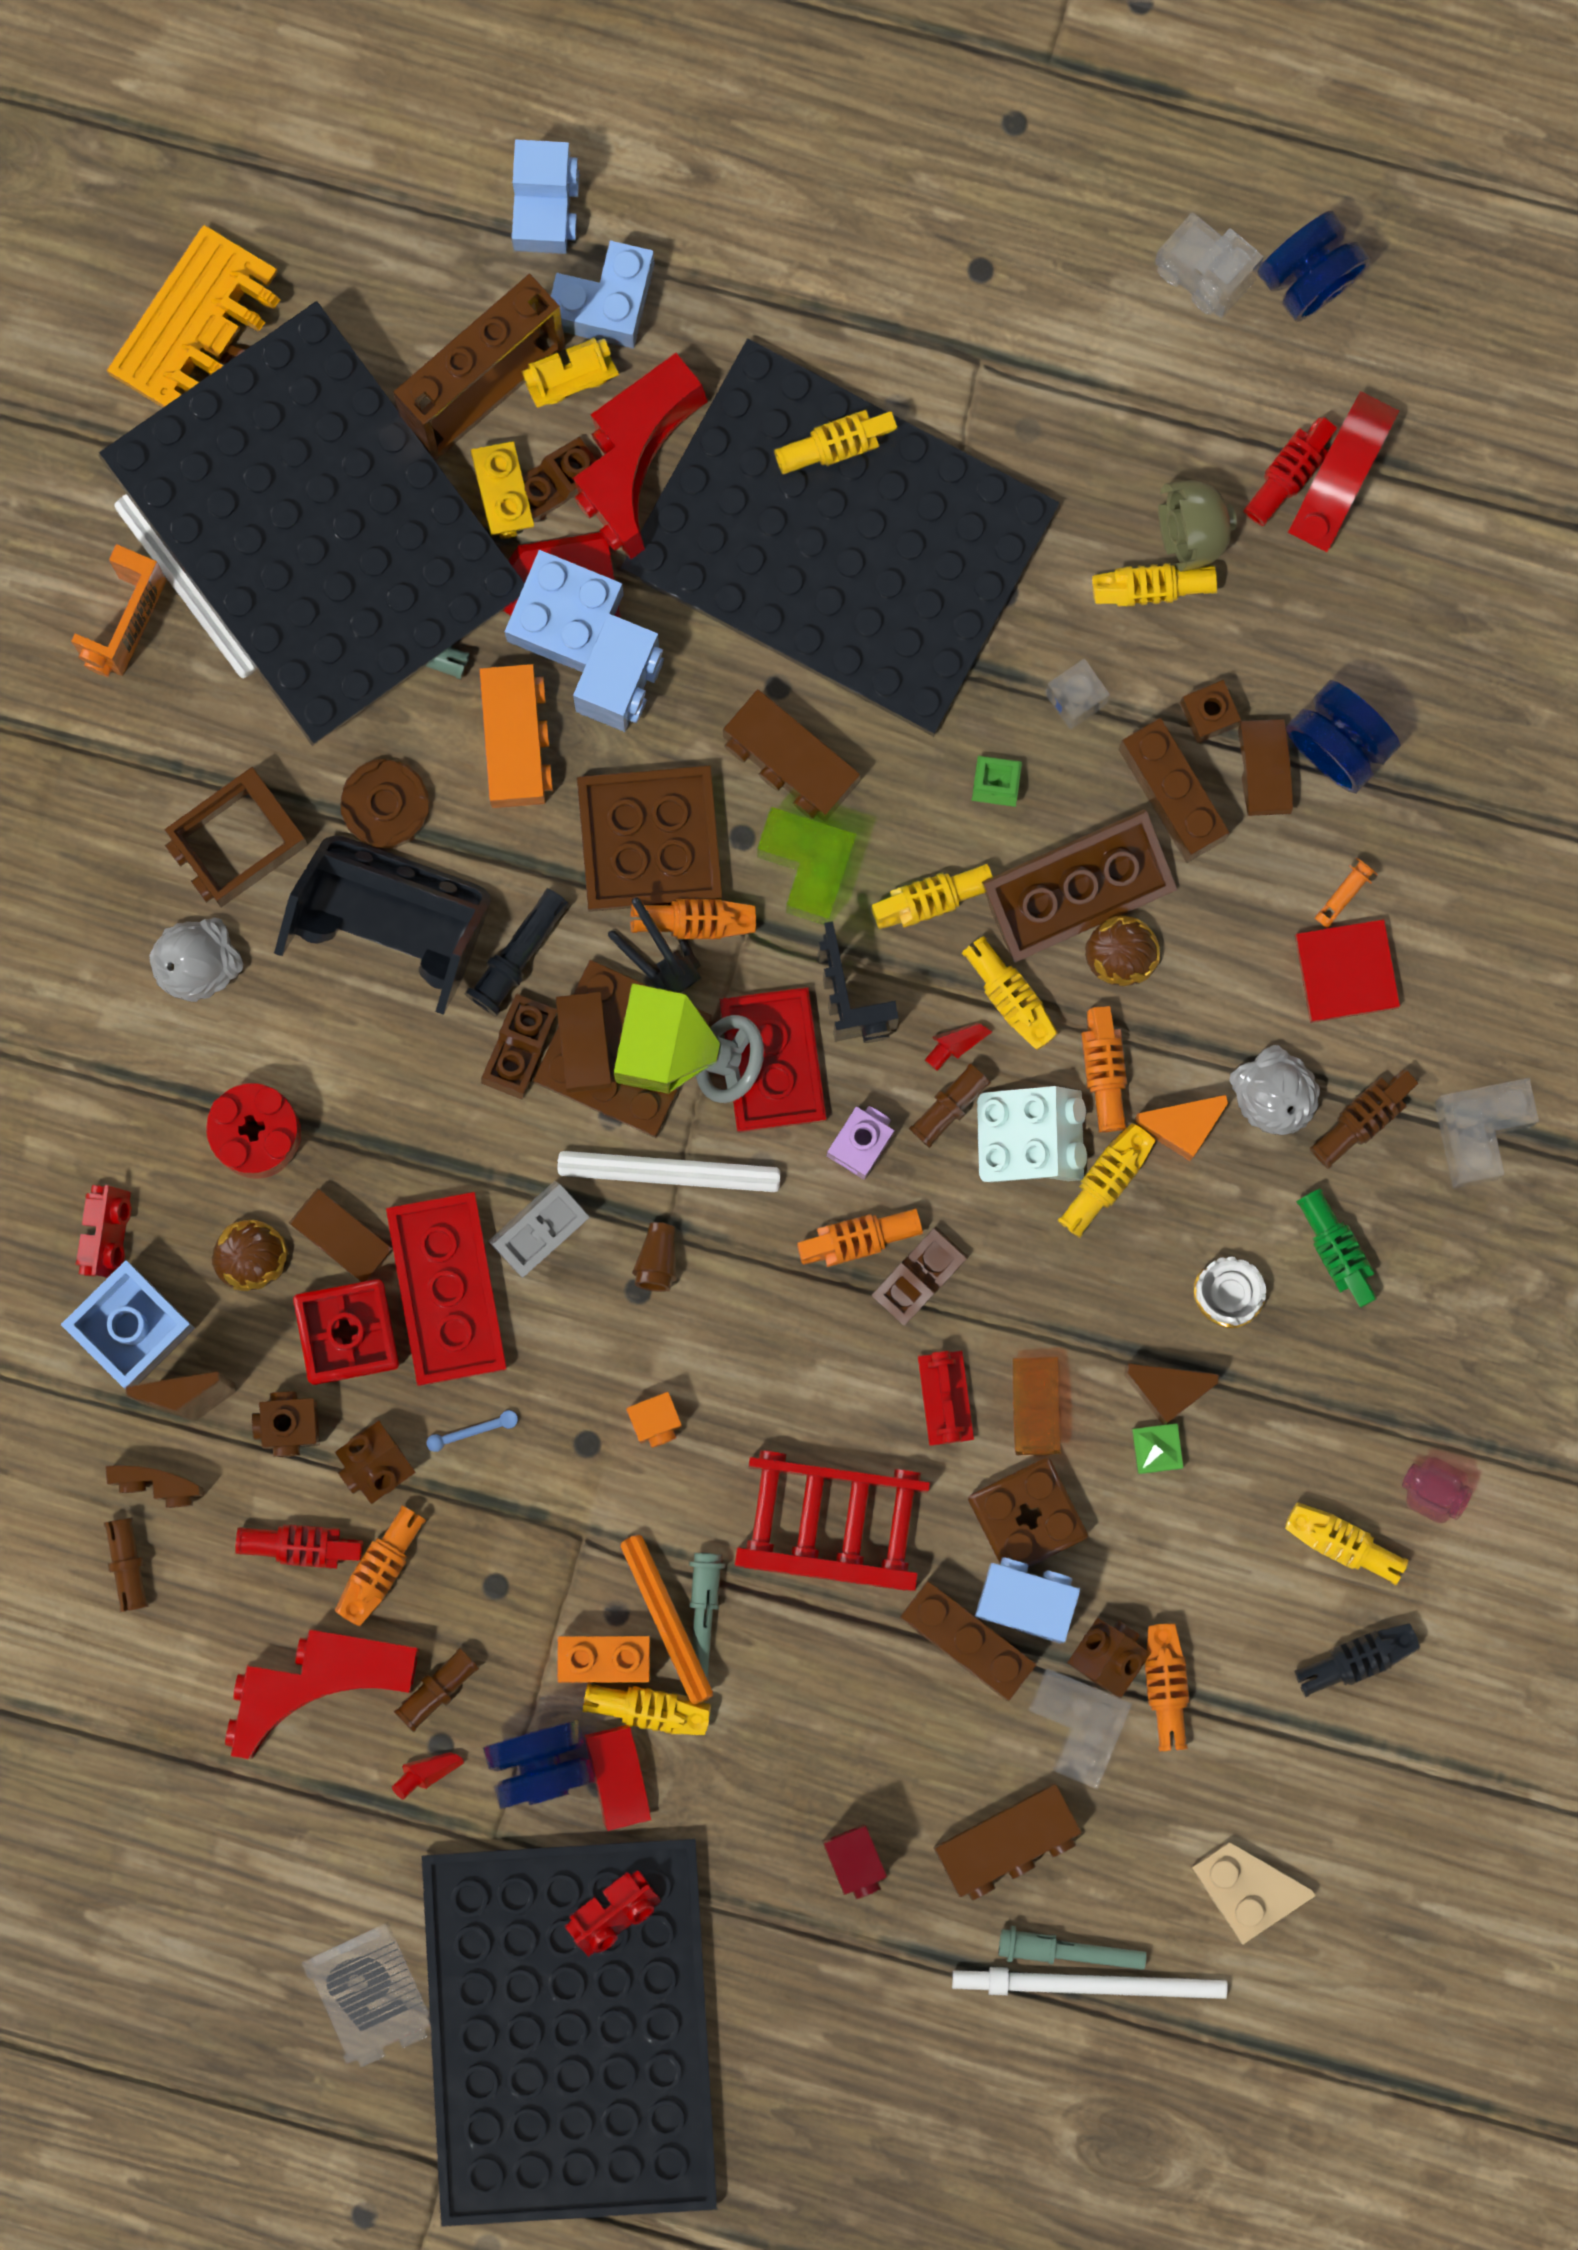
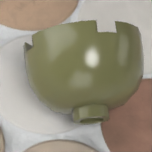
M1196 480L1166 483L1161 488L1160 494L1168 493L1167 504L1159 505L1158 515L1167 555L1176 553L1180 562L1172 565H1175V569H1178L1180 572L1210 565L1225 552L1230 541V532L1236 529L1237 521L1233 506L1226 504L1220 492L1209 484Z

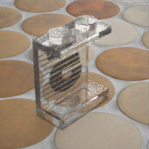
M388 1922L302 1962L308 1979H313L346 2053L343 2055L346 2064L357 2060L360 2067H363L386 2056L383 2047L399 2040L402 2048L427 2037L424 2028L432 2024L430 2014Z

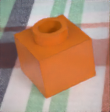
M669 1392L626 1408L640 1444L649 1441L651 1448L676 1439L674 1431L682 1428Z

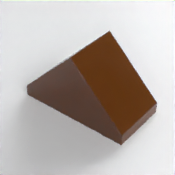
M1127 1364L1124 1374L1163 1425L1167 1424L1216 1386L1219 1377L1216 1374L1137 1364Z

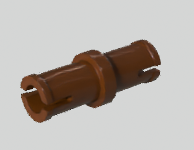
M970 1063L967 1069L944 1093L939 1091L934 1096L936 1099L935 1103L913 1126L909 1127V1130L930 1148L934 1141L955 1119L960 1121L966 1115L963 1112L966 1107L991 1082Z
M132 1517L104 1522L112 1563H108L109 1573L114 1572L120 1612L149 1607L146 1601L140 1568L145 1566L143 1557H138Z
M459 1648L431 1677L427 1674L421 1680L423 1685L394 1713L412 1732H415L416 1728L442 1703L447 1706L452 1701L449 1696L474 1672H477L479 1667Z

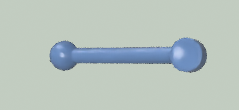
M508 1410L503 1412L500 1418L444 1436L432 1434L428 1437L426 1444L429 1450L438 1452L445 1444L502 1426L512 1429L516 1426L518 1418L516 1413Z

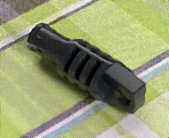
M1407 1623L1373 1631L1334 1647V1650L1330 1652V1657L1302 1669H1296L1294 1673L1298 1684L1317 1677L1301 1685V1691L1306 1698L1339 1682H1343L1344 1685H1352L1391 1669L1398 1662L1420 1649V1644L1411 1624Z

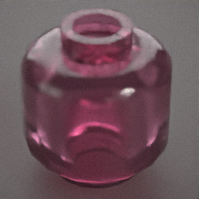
M1437 1457L1428 1458L1421 1466L1415 1463L1412 1464L1402 1483V1487L1408 1490L1406 1495L1408 1508L1439 1524L1446 1523L1451 1518L1458 1520L1466 1509L1473 1493V1488L1468 1486L1469 1479L1467 1473Z

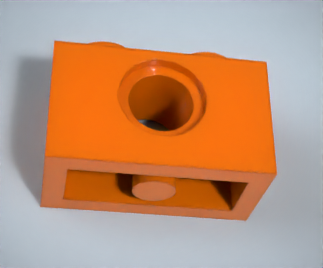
M558 1636V1683H650V1636Z

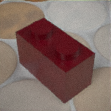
M865 1824L822 1841L844 1895L853 1892L857 1900L881 1890L878 1881L887 1878Z

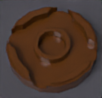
M386 759L373 760L359 766L346 779L342 790L340 802L341 815L349 832L361 843L378 849L397 848L412 841L423 829L429 814V794L421 777L410 766L398 761H386Z

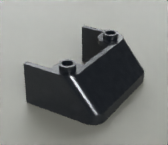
M330 836L323 839L289 895L274 954L283 956L295 935L300 936L307 942L318 944L332 940L339 930L348 932L421 959L419 966L421 977L430 986L442 989L435 1012L444 1015L464 977L485 921L491 896L483 887L347 837Z

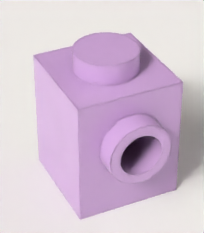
M856 1106L827 1151V1157L865 1180L894 1134V1130L888 1127L891 1120L870 1106L867 1107L865 1112Z

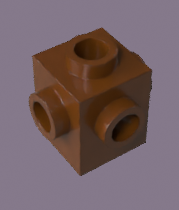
M296 1391L269 1393L270 1401L259 1402L260 1412L252 1413L254 1440H261L262 1448L265 1450L273 1449V1457L301 1455L300 1447L320 1446L317 1400L314 1398L297 1399ZM285 1417H290L291 1427L287 1431L281 1432L279 1430L280 1421Z
M377 1421L335 1451V1454L344 1466L338 1472L343 1482L353 1495L361 1490L371 1504L385 1494L390 1493L395 1487L416 1473L380 1421Z
M1096 1618L1067 1663L1089 1680L1121 1699L1151 1653L1136 1643L1140 1635L1124 1623L1117 1620L1112 1627Z

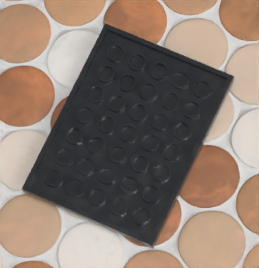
M318 301L312 303L100 451L98 455L312 746L517 601L525 584L421 441L400 417L399 411Z
M747 338L640 531L645 550L632 559L627 556L621 566V571L934 737L1059 508L1060 502L894 416L897 429L876 437L879 444L878 448L829 466L826 464L821 465L820 462L782 474L775 457V449L810 437V432L814 431L815 427L866 410L870 419L885 414L887 411Z
M696 1838L422 1855L441 2227L717 2210ZM639 1870L650 1888L661 1899V1902L654 1906L653 1913L646 1920L639 1924H631L619 1933L617 1940L612 1946L602 1952H594L588 1957L575 1943V1939L565 1927L571 1921L569 1916L593 1898H596L604 1909L608 1908L612 1904L602 1891L625 1873L629 1872L632 1875Z

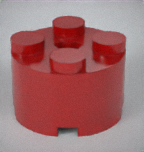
M257 1083L241 1084L227 1090L212 1103L206 1124L208 1143L215 1156L229 1170L247 1178L260 1179L279 1173L289 1164L301 1142V1125L294 1108L276 1089ZM252 1121H256L259 1126L265 1127V1130L258 1132L259 1140L252 1141L248 1135H243V1131L249 1129V1123Z

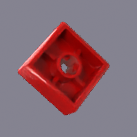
M380 1279L294 1295L293 1302L309 1383L318 1385L398 1369L399 1362L384 1283ZM344 1320H348L352 1327H358V1334L352 1336V1343L345 1344L341 1338L334 1337V1331L341 1329V1322Z

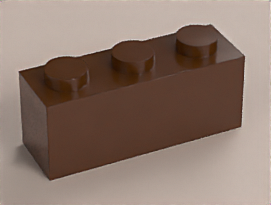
M759 689L754 692L723 728V737L727 740V743L724 745L725 748L741 762L745 763L749 758L762 770L758 774L760 778L776 791H779L782 787L796 798L792 802L793 805L811 820L817 815L826 822L860 782V774Z
M1157 719L1123 739L1118 750L1185 862L1188 863L1225 842L1230 832L1162 719Z
M929 1581L923 1585L899 1617L900 1620L1005 1701H1010L1037 1665Z
M1051 1784L933 1848L958 1896L961 1898L968 1894L973 1901L996 1889L993 1880L1009 1872L1011 1878L1015 1879L1034 1869L1036 1865L1033 1859L1049 1851L1052 1858L1075 1847L1076 1843L1073 1838L1082 1832L1057 1785Z

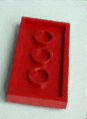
M475 1192L386 1208L417 1386L506 1371L507 1366Z

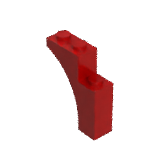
M674 353L590 414L596 429L591 435L605 455L573 477L579 492L574 499L580 509L589 519L596 515L604 525L599 530L614 551L621 547L630 559L645 550L639 526V500L643 481L650 463L672 431L708 402L701 382L677 353Z
M309 1630L308 1638L300 1637L297 1646L295 1664L302 1665L301 1674L247 1666L245 1674L238 1673L233 1700L240 1701L237 1719H229L225 1746L232 1747V1757L253 1759L263 1741L282 1720L304 1705L326 1695L354 1689H385L412 1693L420 1648Z

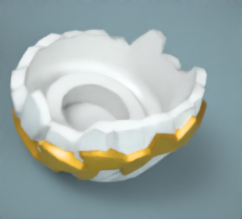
M1223 1257L1216 1261L1214 1260L1205 1270H1201L1194 1283V1298L1198 1308L1207 1319L1223 1328L1233 1329L1248 1324L1257 1317L1265 1303L1266 1286L1261 1273L1253 1264H1249L1245 1260H1237L1235 1257Z

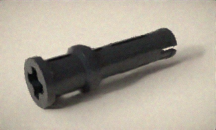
M546 888L538 903L525 918L500 955L495 954L486 962L488 965L487 970L474 988H467L464 993L465 996L484 1011L495 1017L498 1016L501 1011L499 1005L514 985L519 986L523 981L522 977L524 976L522 970L553 929L558 919L570 906L569 902L565 901L558 893Z

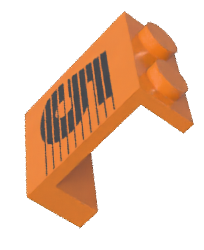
M118 544L115 545L109 561L119 579L136 587L110 644L106 647L76 633L71 640L79 653L78 657L85 661L84 667L104 677H109L110 672L121 676L124 675L167 581L157 561Z

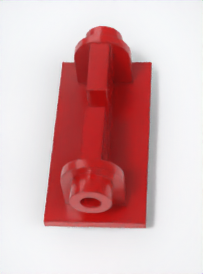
M92 1185L91 1193H86L82 1225L96 1227L95 1235L80 1234L75 1265L79 1266L78 1275L108 1278L124 1262L125 1250L123 1244L125 1230L132 1211L130 1191L105 1185V1187Z
M941 1351L934 1352L931 1355L917 1356L929 1446L974 1440L963 1352Z
M639 1870L632 1875L629 1872L625 1873L602 1891L612 1904L608 1908L604 1909L599 1901L593 1898L569 1916L571 1921L565 1927L575 1939V1943L588 1957L594 1952L599 1953L612 1946L617 1940L619 1933L631 1924H639L646 1920L653 1913L654 1906L661 1902V1899L650 1888Z

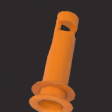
M1358 858L1355 859L1359 863L1355 868L1349 865L1352 869L1351 873L1326 902L1323 909L1314 917L1316 921L1327 929L1366 881L1372 884L1369 880L1372 874L1378 876L1371 867ZM1328 908L1335 912L1330 919L1324 915Z

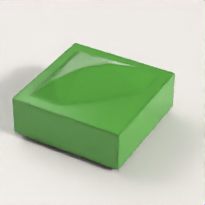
M978 756L972 801L1016 807L1022 762Z
M1178 1423L1132 1429L1137 1474L1183 1469Z

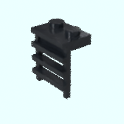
M833 921L825 922L826 934H823L824 941L818 944L819 964L825 962L829 964V968H824L823 985L824 990L834 989V994L829 995L828 1010L830 1016L839 1014L840 1021L834 1022L833 1035L835 1042L862 1037L863 1043H872L890 1038L889 1033L897 1029L899 1020L896 1002L891 1001L855 1009L850 1008Z

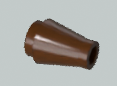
M658 1222L649 1224L647 1236L632 1271V1274L636 1276L635 1286L654 1292L670 1291L671 1283L677 1280L674 1241L676 1228L674 1226Z

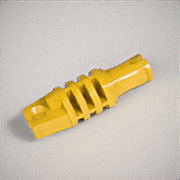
M863 410L815 427L814 431L810 432V437L775 449L774 453L782 474L820 462L821 465L826 464L829 466L878 448L879 444L876 437L895 431L897 425L891 411L869 419L867 411Z
M1170 563L1163 564V566L1155 564L1150 565V567L1143 565L1133 569L1132 567L1115 569V572L1092 576L1093 598L1095 604L1135 606L1137 603L1148 605L1149 602L1160 604V601L1173 603V600H1177V596L1190 594L1217 593L1215 565L1183 572L1175 569V565H1170Z
M988 864L951 877L948 873L944 874L942 872L934 877H928L920 882L916 881L911 885H905L890 891L891 897L872 905V913L879 929L902 923L903 928L909 927L921 921L930 920L932 917L956 911V908L959 907V902L984 894L982 881L993 876Z
M985 936L977 939L973 943L982 955L980 956L974 947L968 946L962 952V955L968 959L986 983L983 986L985 989L984 993L1011 1028H1014L1036 1050L1043 1048L1058 1035L1053 1022L1043 1006V1002L1017 968L1007 967Z
M1131 1123L1105 1148L1101 1156L1088 1170L1087 1174L1080 1181L1081 1185L1079 1187L1082 1191L1057 1221L1063 1227H1067V1230L1081 1238L1082 1233L1102 1207L1108 1208L1112 1206L1126 1186L1132 1181L1133 1177L1139 1172L1156 1140L1144 1129Z
M1297 1502L1286 1520L1285 1529L1313 1550L1352 1570L1354 1568L1358 1570L1360 1567H1363L1396 1585L1401 1579L1400 1572L1404 1573L1407 1567L1408 1559L1402 1558L1373 1543L1374 1538L1371 1537L1370 1533L1331 1513Z
M588 1683L582 1710L584 1713L590 1712L622 1718V1723L630 1727L652 1729V1731H664L668 1734L705 1735L708 1728L711 1705L705 1702L692 1704L687 1696L678 1693H665V1691H654L650 1688L643 1689L634 1685L633 1688L628 1687V1691Z

